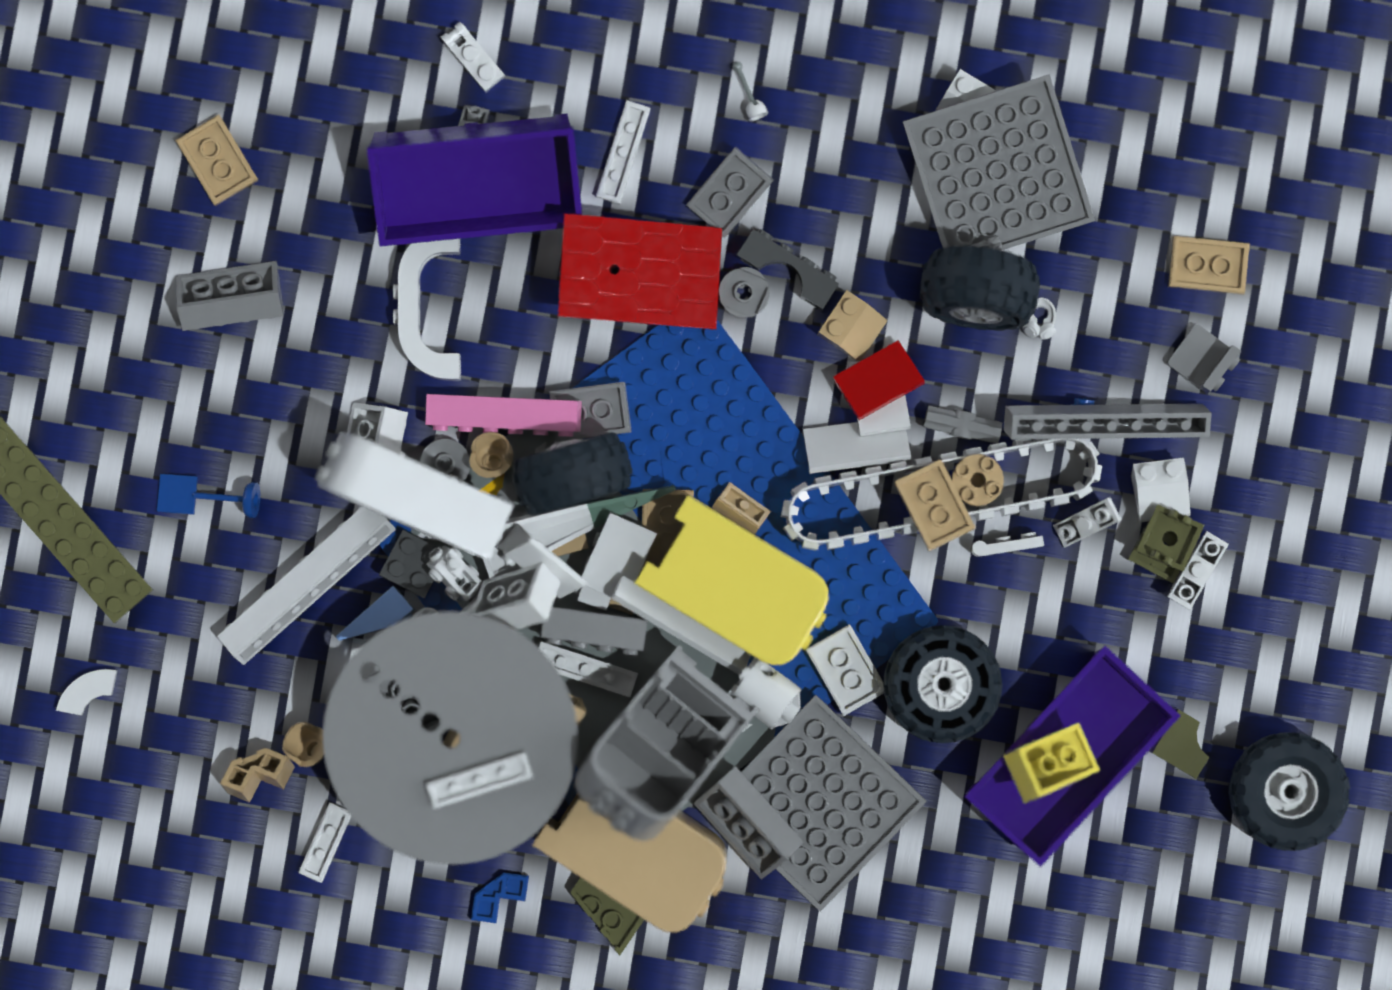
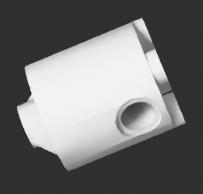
M756 657L741 673L737 684L728 692V695L733 699L738 696L753 709L756 706L759 711L754 717L770 729L790 723L801 709L800 692L802 689L769 664L762 662Z

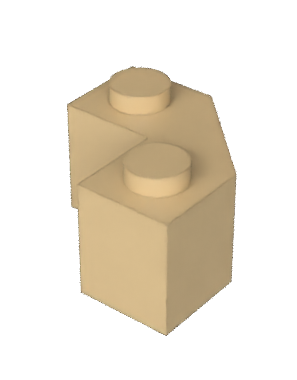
M264 748L256 751L257 754L244 759L238 758L233 760L220 784L228 794L249 803L261 780L284 789L295 768L287 756Z

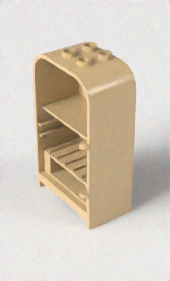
M578 793L559 822L550 817L536 836L532 845L656 928L665 932H679L686 929L697 916L702 918L709 907V897L711 895L716 897L723 886L724 879L722 877L727 864V849L723 840L681 810L654 839L647 841L634 840L622 831L619 832L613 829L610 821L605 817L592 812L589 804Z

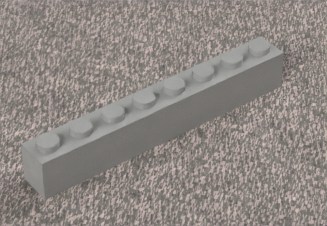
M1204 404L1005 406L1004 431L1010 439L1210 437L1212 413Z

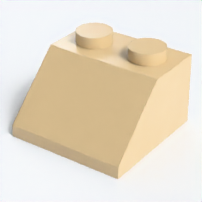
M846 290L818 332V336L854 360L861 361L888 320L869 304Z

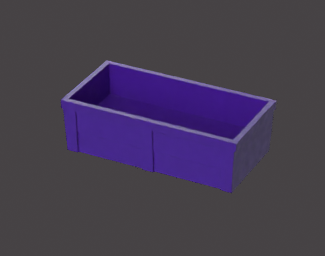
M567 113L556 114L554 117L477 124L475 122L465 123L463 126L387 133V131L374 132L371 144L367 147L379 247L564 228V214L582 215L573 126H570Z
M1106 645L1094 653L1088 660L1089 663L1051 704L1029 723L1025 732L1003 754L1006 755L1079 723L1100 770L1024 803L1002 755L986 774L965 792V797L1040 867L1181 716Z

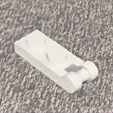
M459 21L454 26V30L449 34L445 33L440 38L482 89L487 92L502 80L505 75ZM462 36L466 42L458 47L455 41Z
M1036 532L1020 534L1021 539L1011 541V536L995 538L996 543L994 544L977 541L971 545L970 550L974 556L980 557L1043 547L1044 541L1043 536L1036 537Z

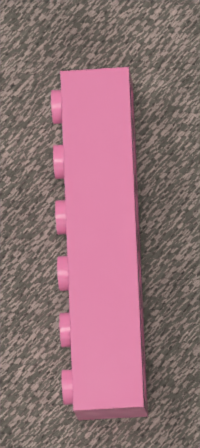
M427 394L425 425H433V430L448 431V426H458V431L473 432V427H482L484 433H498V428L508 429V434H523V429L533 430V435H548V431H558V436L573 437V432H581L582 401Z

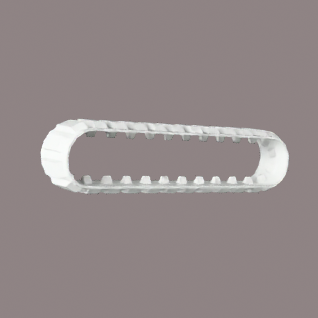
M1018 439L1013 441L1012 447H1007L1006 442L988 446V451L982 452L981 447L964 450L963 456L957 457L956 452L940 454L938 460L941 459L946 470L949 471L954 470V463L975 454L994 456L995 461L1004 460V453L1019 451L1022 457L1029 455L1030 448L1040 446L1044 447L1045 452L1053 451L1054 444L1065 443V449L1068 450L1078 447L1082 451L1079 453V456L1082 460L1087 459L1089 467H1084L1083 475L1088 478L1084 485L1080 481L1073 484L1075 492L1064 494L1061 488L1053 489V496L1039 499L1037 493L1028 494V501L1013 503L1010 497L1003 499V506L989 508L986 504L978 506V511L968 512L970 517L975 516L977 521L994 518V512L1000 511L1001 516L1019 513V507L1025 506L1026 512L1044 508V502H1050L1051 507L1068 504L1069 497L1072 496L1076 501L1080 500L1093 491L1090 485L1100 480L1102 466L1098 465L1096 458L1099 452L1092 442L1087 444L1081 439H1037L1038 442L1033 443L1031 439ZM931 456L915 459L913 466L907 467L906 461L890 464L887 471H882L881 466L865 469L863 471L864 475L857 476L856 471L839 474V480L835 481L831 480V476L815 478L814 485L808 486L803 482L790 491L793 498L790 501L785 500L783 502L780 517L786 518L787 524L783 530L791 541L797 539L802 542L801 548L817 551L819 545L825 544L827 550L841 548L846 540H851L852 545L869 542V536L876 535L877 540L894 537V531L898 530L901 531L902 536L918 533L919 531L912 517L904 518V525L889 528L885 521L879 523V530L864 532L862 526L854 527L853 535L839 537L837 531L829 532V539L816 540V534L808 533L806 538L799 533L803 529L800 523L793 524L791 515H798L799 508L793 506V503L797 497L802 502L809 498L807 491L819 489L821 495L829 494V487L844 484L846 490L854 489V482L869 479L871 485L879 484V477L894 475L897 481L904 477V472L920 470L934 462H932Z

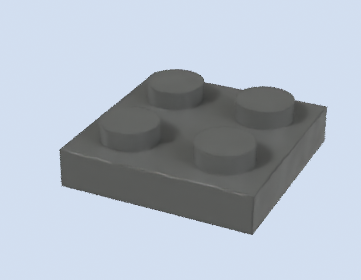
M402 530L379 576L425 599L434 582L428 574L431 569L426 564L431 560L429 554L437 547Z

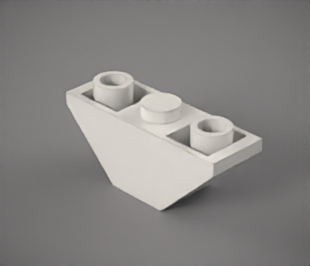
M1109 497L1054 524L1053 527L1065 548L1121 521V518Z
M1206 531L1195 546L1184 572H1179L1168 598L1191 610L1229 544Z

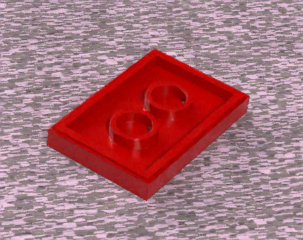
M899 340L833 376V381L859 421L925 384V380Z

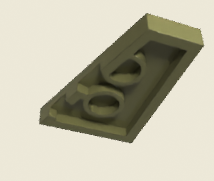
M580 877L570 893L586 914L593 919L600 928L601 933L605 938L607 937L620 956L644 919Z

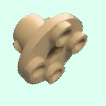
M975 454L962 459L956 465L952 475V482L963 502L973 506H982L991 503L1000 495L1004 477L1000 466L993 458Z

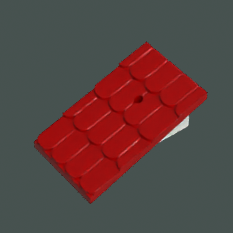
M564 214L558 317L717 330L723 229L708 226ZM615 267H619L618 274H611Z

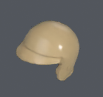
M488 432L475 438L471 446L472 452L469 463L471 469L477 475L485 478L498 477L512 466L513 448L505 436L499 433Z
M307 722L296 723L288 730L284 737L283 752L300 767L316 765L325 756L323 729Z

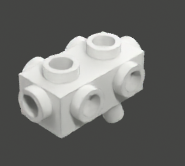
M443 546L442 548H435L429 554L431 560L426 565L431 570L428 574L436 582L440 583L442 581L447 588L444 591L451 599L467 602L478 594L479 588L483 583L478 578L479 572L462 560L463 555L455 547ZM456 579L461 580L460 585L455 582Z

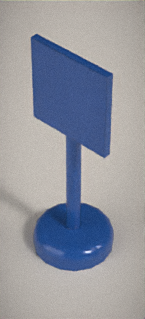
M160 474L157 512L195 515L196 499L242 502L245 516L255 518L258 514L261 494L260 486L257 482L248 483L244 489L243 496L197 493L198 477Z

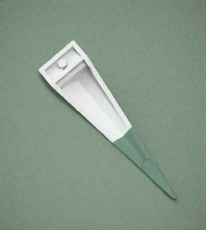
M671 485L563 507L536 515L529 514L507 519L490 560L483 559L489 579L521 568L517 563L513 567L502 558L504 553L498 548L517 523L552 551L605 524L610 513L621 516L674 491L676 487Z

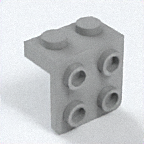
M1195 325L1168 360V365L1207 394L1212 389L1217 391L1225 381L1222 376L1226 370L1232 371L1240 361V358L1237 356L1241 350L1234 345L1228 347L1202 326Z

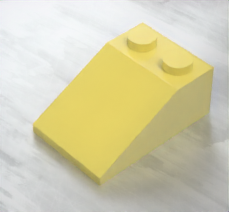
M1079 723L1003 755L1024 803L1100 770Z

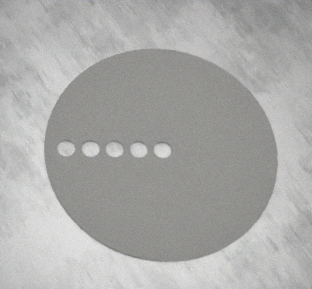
M435 612L408 618L389 626L366 642L351 657L334 684L328 700L324 718L323 745L326 766L339 799L349 814L369 835L394 851L414 859L440 864H465L493 858L510 851L534 835L550 819L566 794L573 776L577 758L578 728L573 703L562 677L553 663L532 641L511 627L488 617L462 612ZM371 662L378 666L380 674L376 680L366 681L362 678L360 670L365 663ZM387 679L395 680L400 687L399 694L394 698L385 697L380 689L383 681ZM414 696L418 699L420 708L417 713L409 715L402 711L401 701L404 697ZM432 712L439 717L440 725L436 730L427 731L422 727L421 718L425 713ZM454 729L459 733L460 742L456 747L448 748L442 744L441 735L445 730ZM526 752L533 778L433 808L426 787L427 782Z

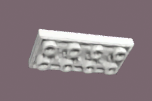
M858 422L803 429L810 473L911 461L906 430L860 437Z

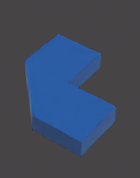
M503 872L474 895L471 920L497 923L500 898L526 901L529 876Z

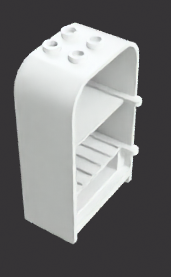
M345 432L339 433L335 443L331 442L326 452V456L329 457L325 467L321 466L315 478L318 481L317 486L470 555L490 560L512 510L511 504L457 481L458 476L452 475L450 478L404 457L405 453L402 451L397 454Z

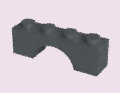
M753 229L736 258L757 271L770 264H782L790 267L800 279L802 286L801 299L818 310L823 311L839 285L835 281L837 277L827 270L820 272L814 268L815 263L804 256L801 259L792 254L794 250L786 244L781 243L777 245L771 241L773 237L761 229L757 232Z

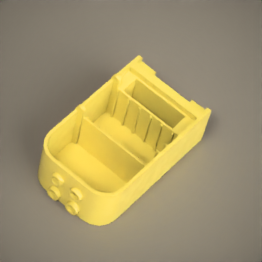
M688 495L674 517L683 522L679 532L660 563L657 565L649 560L634 584L762 662L770 665H783L791 661L801 648L803 650L807 649L813 639V636L810 635L814 626L819 629L827 616L823 611L828 602V588L823 577L815 570L693 496Z

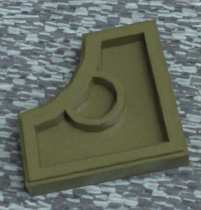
M1177 709L1176 712L1181 715L1180 718L1159 739L1152 754L1197 779L1209 759V756L1201 750L1197 741V730L1200 722Z

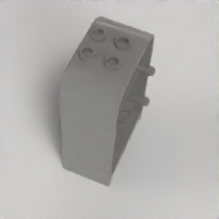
M678 645L580 766L575 777V786L578 794L589 804L591 811L605 817L610 821L613 829L619 832L622 831L634 840H651L664 830L759 711L756 706L753 709L738 696L733 699L695 668L697 663L681 651L683 647Z

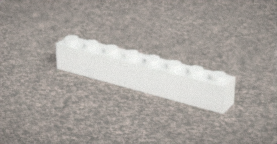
M360 506L354 515L347 521L342 522L336 531L328 538L323 539L317 548L309 555L304 556L299 561V564L290 572L285 573L280 578V581L271 589L266 590L253 605L244 609L234 622L225 626L217 637L233 657L245 665L393 533L396 528L386 517Z

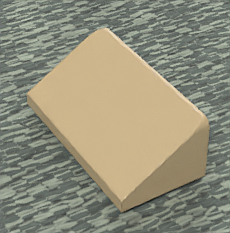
M730 482L712 506L714 510L754 534L771 512Z

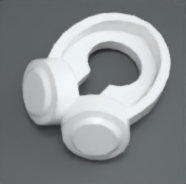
M1038 298L1037 308L1042 307L1046 309L1048 317L1043 320V325L1039 327L1037 318L1032 315L1029 323L1023 326L1022 329L1028 337L1035 338L1039 335L1041 339H1048L1056 333L1054 327L1056 310L1051 301L1046 298Z

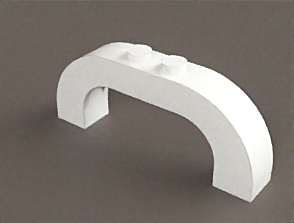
M460 239L411 243L404 252L399 265L398 284H393V298L398 299V309L393 310L394 325L398 324L401 347L411 363L424 374L444 381H461V355L459 353H437L430 350L424 345L420 334V275L422 269L434 257L440 255H460Z

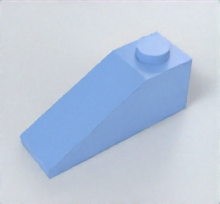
M392 586L335 637L342 641L386 629L400 621L412 618L413 615L411 613L415 609L399 590Z

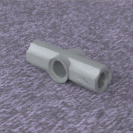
M928 406L923 427L947 432L950 436L957 438L977 439L997 444L1001 436L1003 423L980 418L976 414L966 411H950Z

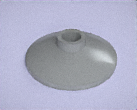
M439 439L433 441L422 452L420 458L421 465L450 478L452 475H456L459 482L463 483L470 472L469 454L464 446L455 440ZM442 461H450V468L442 469Z

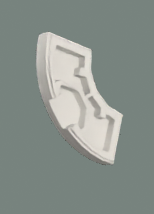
M96 670L80 676L63 692L56 711L83 715L86 706L93 699L102 695H113L118 670Z

